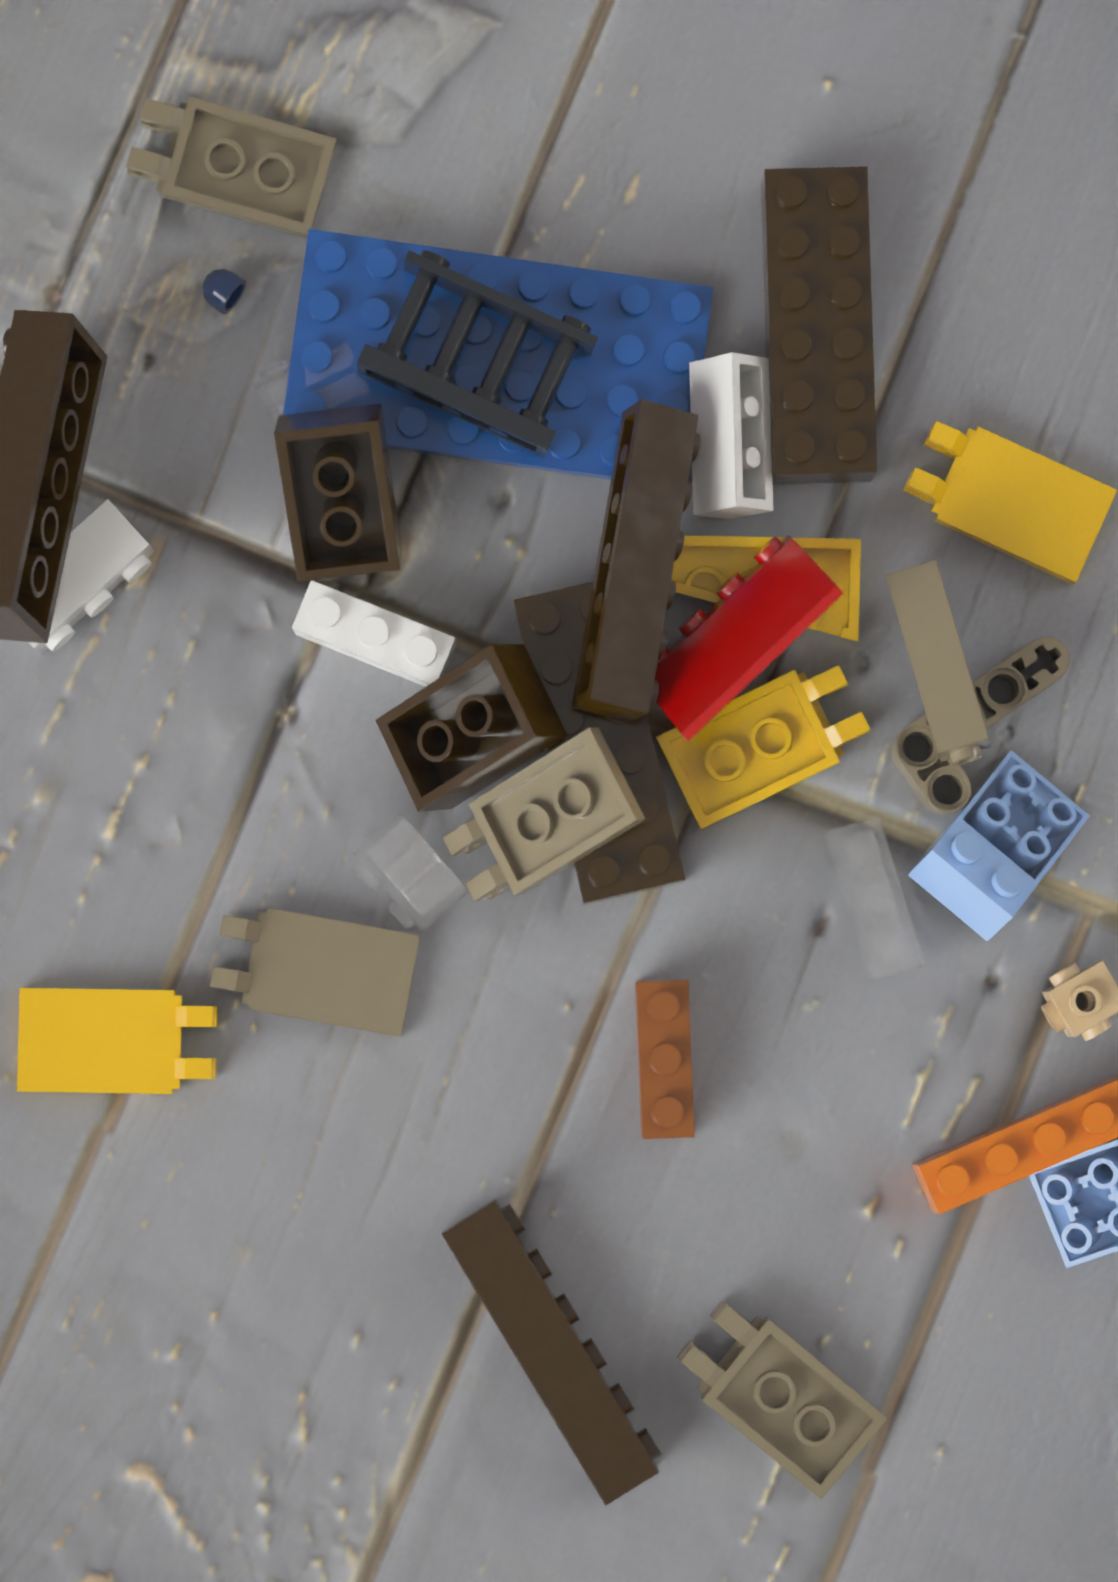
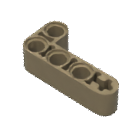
M1040 637L1033 640L972 682L986 729L1051 686L1067 672L1070 656L1066 646L1060 640L1053 637ZM1049 653L1054 660L1048 667L1049 671L1042 669L1025 681L1024 676L1020 672L1036 661L1038 658L1037 654L1044 656ZM1002 678L1011 684L1013 698L1010 703L999 704L991 699L988 693L990 680ZM1027 685L1032 687V690H1028ZM924 714L906 726L893 739L891 757L922 805L929 812L938 816L949 815L960 810L968 802L971 795V784L960 765H952L951 759L940 761L927 715ZM917 735L927 742L929 754L925 761L914 762L905 756L903 742L906 737ZM937 778H948L956 784L958 797L952 805L941 804L934 798L932 786Z

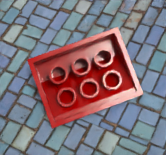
M790 535L782 541L776 536L770 539L753 557L758 564L744 578L739 572L730 577L716 592V595L721 600L707 613L699 608L689 616L678 628L683 636L669 649L666 647L662 658L657 661L654 680L659 682V693L656 702L687 741L697 734L844 594Z

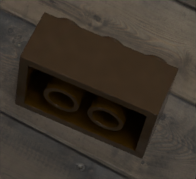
M372 404L279 415L274 437L297 582L400 570L403 550L382 405Z
M490 644L375 720L418 812L453 809L568 736L524 644Z

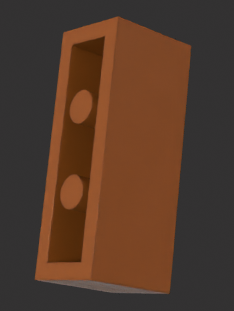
M689 981L635 982L641 1138L695 1137Z

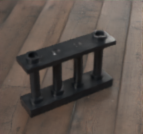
M409 250L404 262V271L416 276L386 343H379L377 349L365 344L357 361V372L544 458L556 432L547 427L549 421L545 417L575 351H580L591 357L598 337L590 334L591 327L579 319L564 315L562 320H559L449 269L450 262L436 253L422 250L421 255H418ZM436 285L462 297L463 300L433 365H426L425 370H422L405 362L408 356L404 351ZM484 307L510 319V322L480 387H473L472 392L452 384L455 378L451 373L479 312ZM530 328L557 341L527 409L521 408L519 414L500 406L502 399L498 395Z

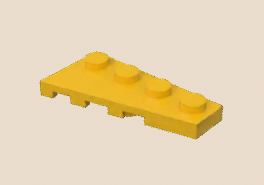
M684 535L683 548L679 558L674 561L671 580L676 583V593L717 603L721 600L716 595L718 589L737 572L744 578L758 564L753 558L754 555L773 537ZM777 537V538H778L780 541H782L785 537ZM792 537L844 593L808 628L858 642L861 539Z

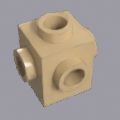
M1104 961L1093 962L1081 970L1075 962L1049 977L1053 986L1042 992L1047 1003L1042 1005L1041 1009L1056 1033L1064 1030L1067 1037H1076L1081 1034L1084 1040L1087 1041L1112 1027L1108 1018L1118 1013V986ZM1079 993L1085 998V1006L1082 1010L1076 1005V997Z

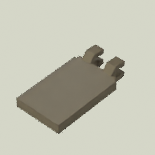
M189 96L187 104L181 102L180 107L145 98L140 120H142L141 126L172 135L166 156L131 147L126 165L128 169L127 174L151 182H158L156 190L161 191L164 198L303 238L308 237V230L312 229L337 138Z
M589 727L469 803L475 818L465 822L442 838L451 856L458 855L461 852L463 854H470L486 843L489 844L498 863L465 883L473 900L479 901L484 897L486 900L492 899L511 888L514 895L525 894L646 819L599 727Z
M268 907L267 912L259 911L257 921L223 915L219 936L253 942L248 972L213 966L210 987L243 992L242 1003L249 1004V1010L402 1037L420 935Z
M723 1300L710 1317L736 1339L734 1344L718 1363L692 1341L685 1345L677 1357L681 1363L703 1380L697 1388L703 1392L700 1398L822 1500L888 1418L767 1316L763 1320L756 1316L750 1323Z

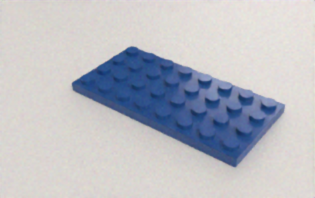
M309 229L283 415L381 404L388 449L611 480L624 410L640 399H645L691 413L689 363L702 360L705 356L713 287ZM409 250L418 255H421L422 250L436 253L450 262L449 269L559 320H562L564 315L579 319L591 327L590 334L598 337L591 357L580 351H575L545 417L549 421L547 427L556 432L544 458L357 372V361L365 344L377 349L379 343H386L416 276L404 271V262ZM436 285L434 286L404 351L408 356L405 362L422 370H425L426 365H433L463 300L462 297ZM484 307L481 308L451 373L455 378L452 384L472 392L473 387H480L510 319ZM529 328L498 395L502 399L500 406L519 414L521 408L527 409L557 341Z

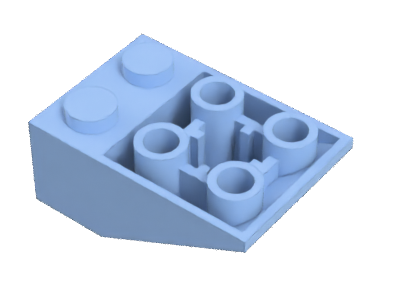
M1010 750L937 837L908 876L988 941L1014 917L1090 815Z
M1118 1138L1029 1176L1066 1268L1118 1251Z

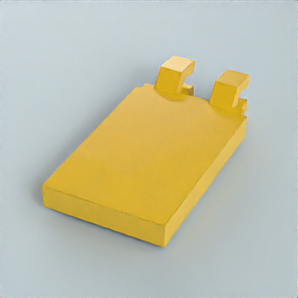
M936 421L931 427L923 445L954 459L947 477L943 481L941 478L915 467L910 473L903 491L933 505L931 512L937 514L934 522L1072 585L1075 584L1116 495L1117 489L979 426L975 430L968 428L966 435H964L961 431Z
M839 665L809 680L805 672L797 675L796 671L793 670L731 700L689 741L685 739L677 728L656 737L701 830L839 764V757L845 755L841 745L870 732L871 729L862 711L831 726L818 701L848 686V682Z
M20 988L17 1092L175 1094V1089H180V1079H216L217 1058H181L182 1027H218V1007L182 1006V995H177V990Z

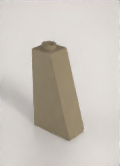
M936 560L886 574L885 576L940 761L951 759L952 765H961L983 757L981 750L990 748L991 744Z

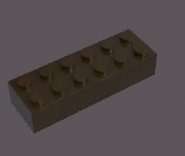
M867 166L764 169L761 182L765 336L766 358H769L773 484L872 482L877 473Z
M14 310L11 328L6 330L3 338V352L5 356L0 375V639L48 644L108 356L73 313Z
M593 582L514 600L522 642L568 735L547 749L548 753L589 727H599L646 819L574 863L583 905L679 884L686 880L647 715L634 721L626 722L572 708Z

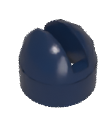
M226 269L213 270L206 275L203 282L204 298L211 307L225 315L239 301L245 290L246 280Z

